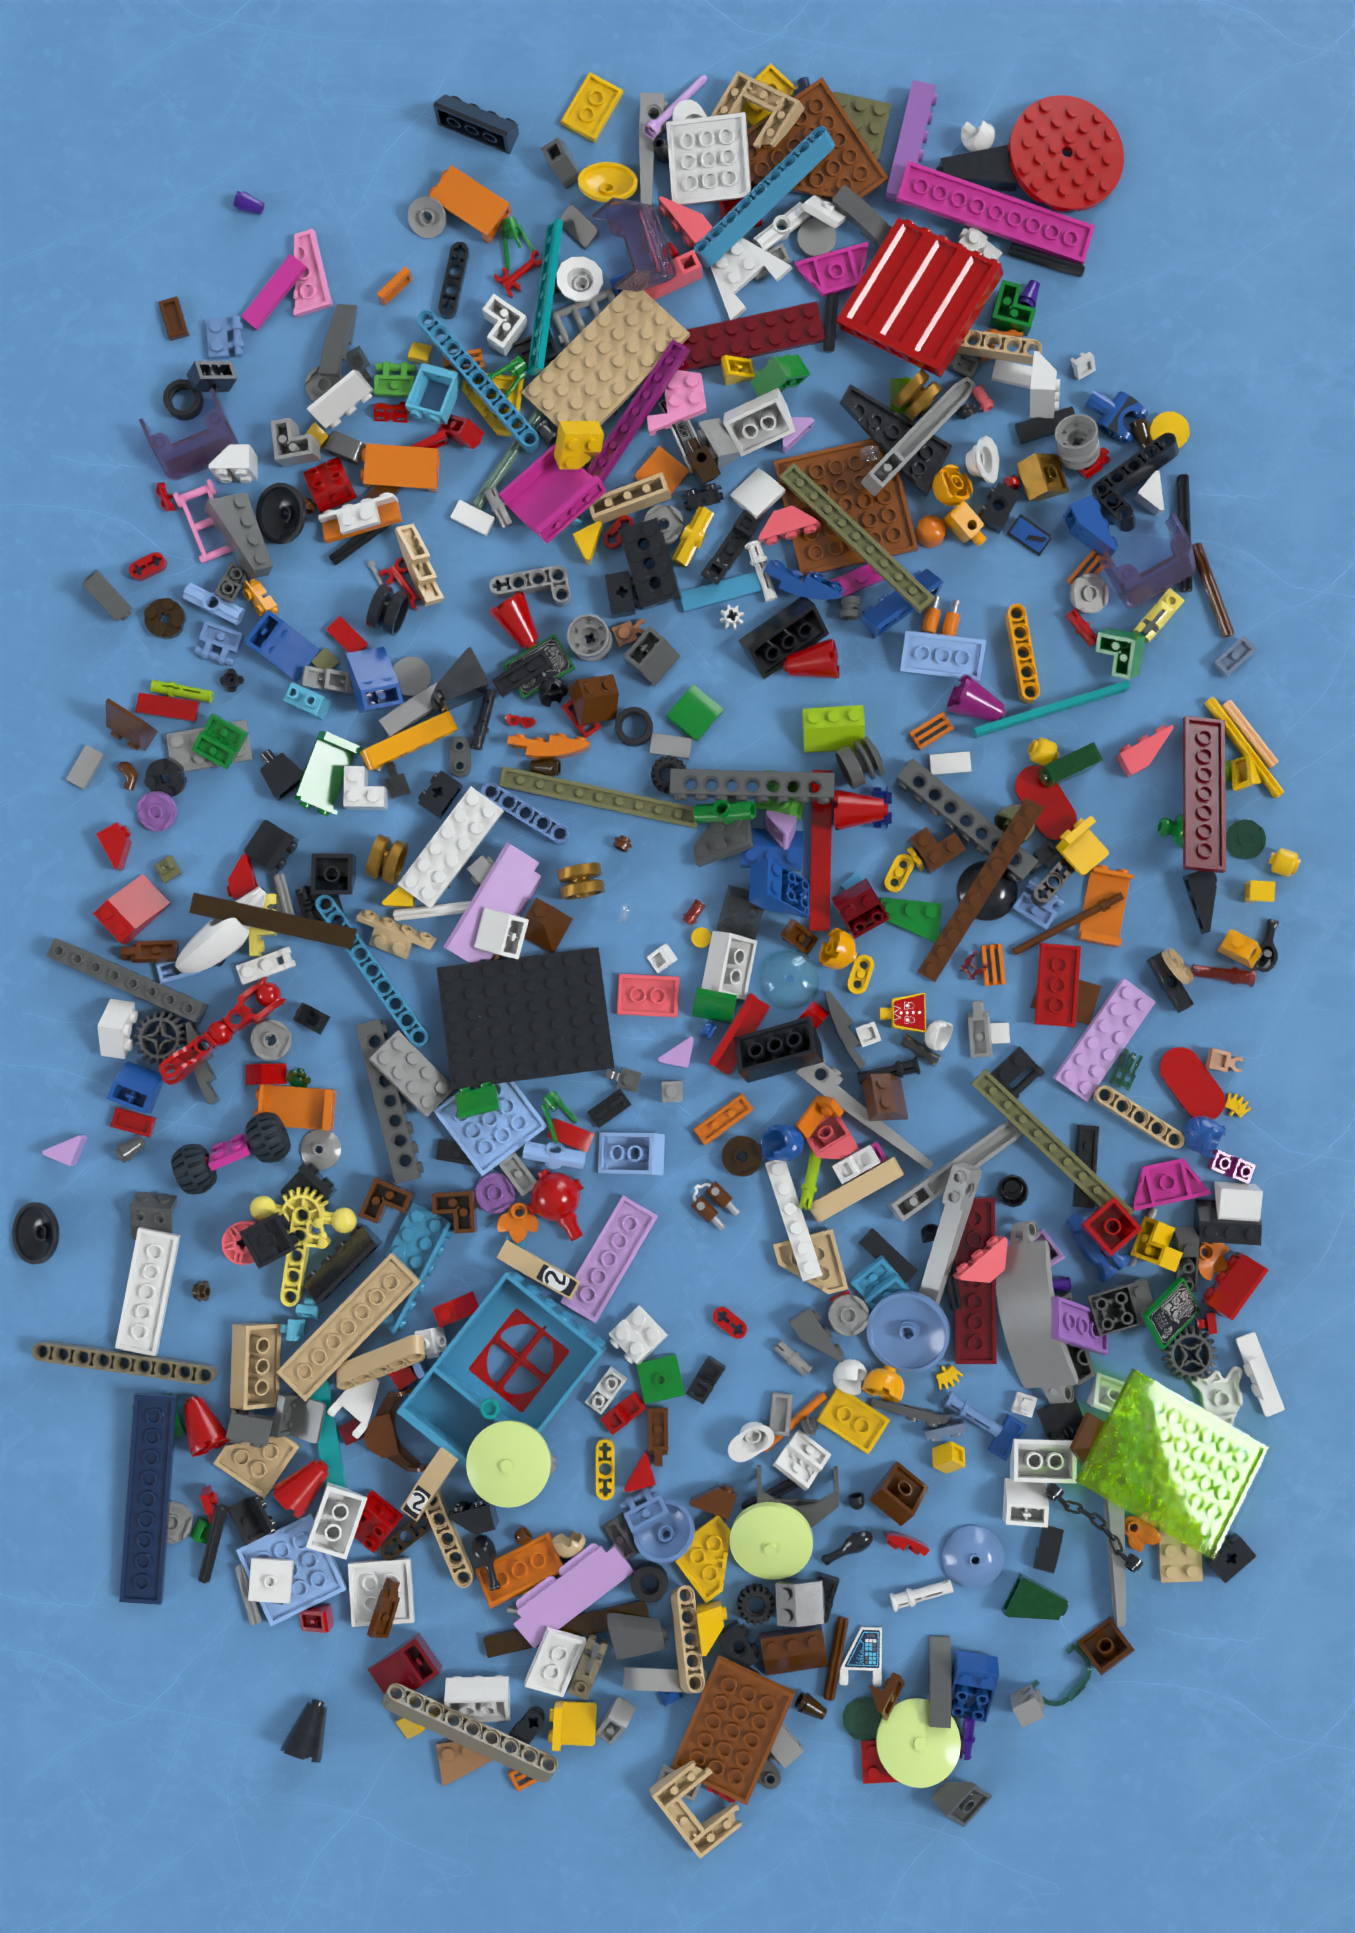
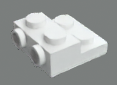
M970 227L968 230L965 228L958 237L961 239L959 243L963 244L968 250L979 251L988 259L994 258L998 260L1002 255V252L987 241L988 237L978 229Z
M639 1305L609 1333L612 1337L609 1341L615 1348L619 1349L621 1347L626 1352L623 1356L631 1364L634 1362L640 1364L668 1334Z

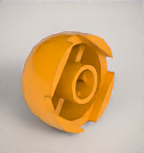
M952 464L944 466L935 475L932 484L936 499L950 507L957 506L962 501L968 500L973 492L972 482L966 473L962 475L958 471L960 468Z
M834 928L827 935L830 937L828 943L823 942L821 946L819 962H822L821 965L829 969L839 970L853 963L857 957L853 937L844 930Z
M885 1365L884 1368L873 1369L867 1374L862 1390L874 1397L876 1394L882 1397V1400L900 1403L904 1394V1381L899 1374L895 1373V1368Z

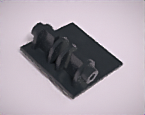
M307 885L295 890L302 916L325 921L316 908V900L321 895L311 894V886ZM328 895L337 902L343 911L339 895ZM329 899L324 900L321 904L323 910H327L331 906ZM336 916L333 919V921L341 919L342 917Z
M1075 1396L1070 1403H1056L1037 1410L1048 1440L1074 1439L1083 1419Z

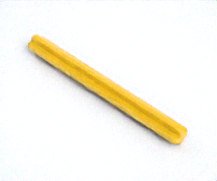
M1215 697L1208 699L1204 703L1215 719L1225 720V733L1242 756L1247 754L1252 756L1259 778L1273 798L1281 796L1284 790Z

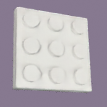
M411 1557L348 1563L352 1627L370 1625L381 1589H383L386 1578H394L400 1582L398 1588L400 1601L392 1624L415 1622Z

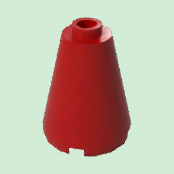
M523 591L488 611L491 617L521 648L526 647L528 650L537 644L535 640L539 639Z
M833 638L787 656V660L783 661L785 673L788 672L790 676L840 678V666L837 661L838 652Z
M843 790L834 791V801H836L834 808L835 830H843L884 820V816L888 815V803H884V799Z
M198 1396L187 1399L183 1409L191 1456L198 1457L209 1453V1450L213 1448L218 1449L229 1442V1439L226 1438L227 1431L205 1400L198 1398Z
M322 1459L311 1461L276 1484L271 1489L275 1491L273 1493L274 1497L287 1511L289 1509L295 1511L293 1516L301 1518L327 1479L329 1466Z

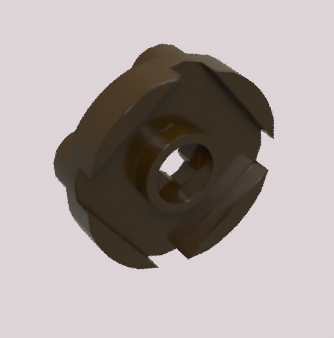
M171 598L155 600L144 611L145 625L154 636L172 639L183 631V626L186 622L185 611ZM164 614L166 616L170 615V618H168V623L166 624L165 622L160 621L162 615Z
M733 1137L723 1147V1165L733 1175L741 1177L752 1175L761 1165L763 1157L761 1147L750 1137ZM738 1151L747 1152L748 1156L745 1157V1162H742L741 1159H736V1156L739 1155Z

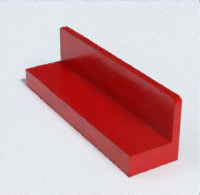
M750 993L708 1063L723 1073L730 1075L737 1063L734 1037L755 1032L770 1006Z

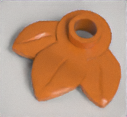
M518 1202L510 1207L509 1212L500 1216L497 1223V1231H509L512 1240L519 1244L525 1239L527 1231H538V1221L534 1215L529 1213V1209L524 1203ZM521 1210L523 1215L516 1216L515 1212Z
M1199 1243L1198 1271L1208 1281L1212 1280L1214 1273H1219L1221 1270L1225 1271L1228 1266L1223 1256L1227 1254L1229 1248L1224 1243ZM1202 1249L1206 1251L1205 1256L1202 1255Z
M1143 1511L1137 1517L1128 1516L1125 1518V1534L1128 1536V1544L1132 1549L1141 1552L1144 1544L1154 1545L1161 1541L1160 1533L1154 1527L1158 1522L1157 1514ZM1131 1524H1136L1134 1530H1130Z

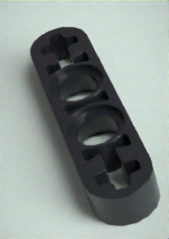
M463 242L454 243L449 254L438 305L440 315L445 319L454 318L458 310L469 259V249ZM463 249L464 253H461L460 261H457V252ZM453 267L461 268L459 275H452L450 271ZM454 285L457 287V292L455 294H448L446 292L447 288ZM448 300H451V309L446 313L444 308H447Z

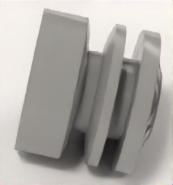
M1073 414L1060 421L1055 429L1058 458L1060 463L1067 468L1073 470L1087 468L1095 463L1100 455L1098 427L1090 416Z
M592 614L580 615L568 627V644L576 656L583 661H600L611 651L613 644L612 634L604 620ZM594 637L595 642H590L589 644L587 639Z

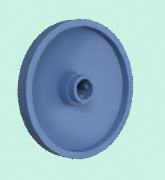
M898 1291L882 1298L873 1308L867 1324V1338L873 1353L883 1364L893 1367L899 1372L918 1373L930 1369L944 1356L950 1340V1326L944 1311L934 1300L918 1292Z

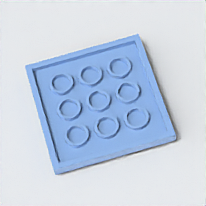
M515 1082L492 1084L497 1086L502 1106L500 1110L460 1119L458 1117L455 1095L434 1110V1113L482 1176L525 1145L526 1141H530L548 1127ZM479 1086L471 1087V1090L479 1089Z
M313 1512L275 1530V1533L272 1535H264L236 1550L249 1580L252 1557L294 1560L291 1603L260 1602L270 1626L347 1589L333 1555L306 1547V1542L315 1519Z

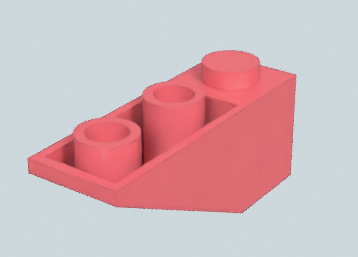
M662 196L659 197L658 209L663 217L667 216L669 218L672 228L676 232H680L684 243L694 250L695 245L713 227L701 213Z
M694 250L674 258L642 283L641 288L651 298L656 300L703 278L702 266Z
M1163 725L1154 730L1155 734L1151 737L1145 735L1136 740L1138 744L1132 747L1128 744L1119 749L1120 754L1116 756V759L1127 778L1150 765L1174 728L1173 725L1167 728Z

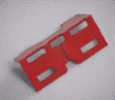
M400 401V404L397 405L374 404V421L388 422L389 419H392L393 422L408 423L406 402ZM387 409L393 410V412H391V417L390 412H387Z

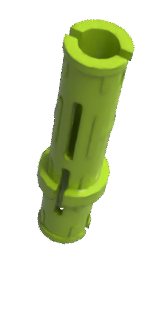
M153 679L150 687L151 692L167 694L168 697L173 698L177 696L212 703L214 695L213 690L179 685L174 681L168 683Z
M810 1149L804 1184L801 1185L802 1195L798 1206L801 1209L805 1207L804 1210L812 1209L814 1193L817 1192L816 1182L821 1158H817L812 1149Z

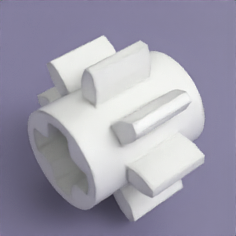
M728 605L726 611L721 610L720 614L724 617L720 619V623L725 622L726 630L729 627H733L736 630L738 624L743 625V621L739 618L744 616V612L739 613L738 605L735 608H731ZM730 614H732V616L735 617L734 621H732L731 618H729Z

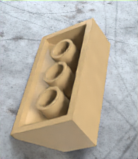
M281 1323L232 1324L230 1408L251 1410L276 1407L280 1386V1376L276 1372L280 1369Z

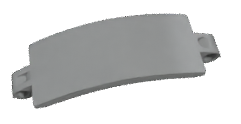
M1035 1221L1013 1223L1011 1226V1245H1007L1005 1270L996 1277L998 1309L1006 1343L1024 1388L1042 1387L1051 1404L1070 1403L1074 1399V1390L1071 1385L1078 1384V1377L1066 1343L1051 1339L1052 1297L1055 1296L1048 1241L1033 1242L1039 1233Z

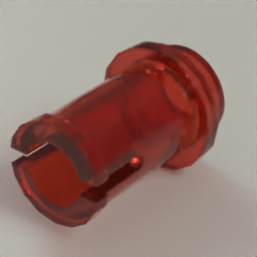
M695 899L687 913L683 914L682 920L693 926V924L697 923L696 920L706 905Z

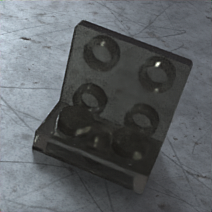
M728 885L716 929L755 940L764 909L749 902V890Z

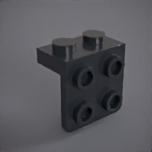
M264 820L244 849V852L278 874L285 867L289 855L293 854L296 850L299 840L270 821Z
M305 1162L298 1168L299 1171L281 1189V1194L289 1195V1190L291 1189L296 1192L297 1187H301L304 1192L305 1187H310V1193L317 1189V1197L320 1194H324V1197L321 1199L324 1202L337 1189L328 1177L324 1178L319 1173L320 1169L315 1164ZM300 1209L299 1212L305 1218H307L308 1213L305 1210Z
M258 1495L248 1496L228 1507V1512L244 1546L264 1535L275 1533V1521L271 1515L268 1516L265 1510L267 1508L266 1502L263 1497Z

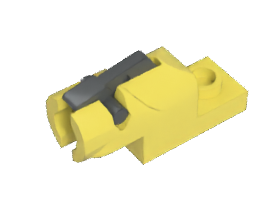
M1169 588L1136 626L1133 633L1139 634L1141 632L1143 635H1146L1145 643H1149L1185 600Z
M266 894L263 908L282 912L279 896L276 894ZM250 927L248 929L249 956L262 957L265 945L261 937L277 936V932Z

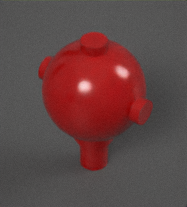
M548 1168L538 1173L539 1179L534 1184L531 1192V1203L527 1205L531 1214H538L549 1221H557L559 1227L562 1226L571 1242L582 1237L583 1233L577 1223L576 1218L578 1217L575 1213L580 1202V1190L584 1189L579 1178L573 1180L564 1173H550Z

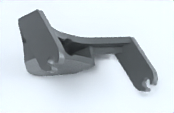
M757 1465V1503L777 1502L788 1505L801 1513L812 1528L839 1507L838 1466H833V1492L818 1500L775 1499L762 1490L761 1465Z

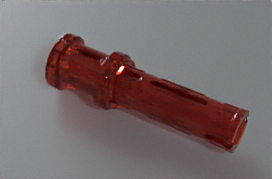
M1192 964L1191 970H1197L1192 972L1193 977L1229 981L1232 985L1236 983L1247 984L1249 987H1253L1255 983V969L1247 971L1240 970L1238 967L1225 969Z

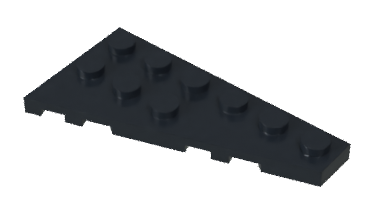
M851 384L847 387L839 403L885 454L916 424ZM933 435L900 469L924 497L929 494L934 477L941 470L952 448L951 444L936 435Z

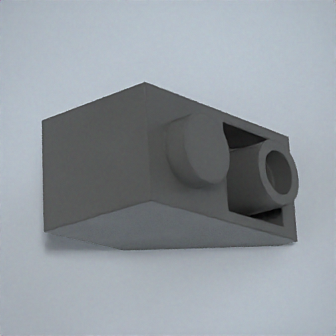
M557 137L541 148L550 167L566 189L578 182L580 171L564 141Z

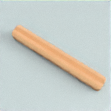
M1232 700L1224 703L1222 708L1268 768L1275 766L1278 763L1277 758Z

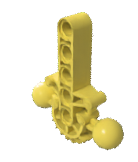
M297 1187L296 1192L293 1189L289 1190V1195L284 1194L282 1196L285 1201L284 1205L275 1204L270 1197L265 1195L254 1198L250 1205V1213L254 1219L260 1221L278 1211L280 1215L284 1213L288 1222H291V1226L288 1228L289 1233L294 1232L296 1235L297 1230H302L305 1234L304 1240L298 1239L299 1243L296 1244V1250L302 1254L301 1260L294 1258V1251L286 1254L280 1300L288 1307L296 1305L302 1299L310 1247L324 1249L331 1243V1239L327 1237V1233L324 1231V1225H332L339 1233H349L357 1224V1217L349 1208H339L334 1213L326 1212L325 1205L329 1201L325 1200L322 1202L321 1199L324 1197V1194H320L317 1197V1189L310 1193V1187H305L304 1192L301 1187ZM300 1209L308 1213L307 1219H302L299 1216ZM313 1226L319 1228L320 1233L312 1231ZM291 1271H296L299 1274L298 1280L291 1278ZM288 1291H292L295 1293V1300H290L288 1298Z

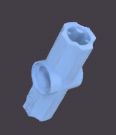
M192 583L187 585L184 590L183 599L235 625L241 623L245 613L243 608ZM217 600V606L210 608V603Z
M526 1141L522 1158L545 1162V1165L551 1169L566 1166L583 1170L586 1152L564 1148V1145L559 1142L557 1144L550 1142L545 1145Z

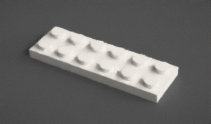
M470 787L398 885L432 909L503 814L504 810L473 787Z
M144 1227L138 1228L115 1348L151 1356L158 1354L181 1235Z

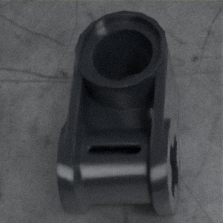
M538 1706L531 1707L521 1720L514 1725L508 1735L529 1745L543 1725L545 1719L543 1709Z

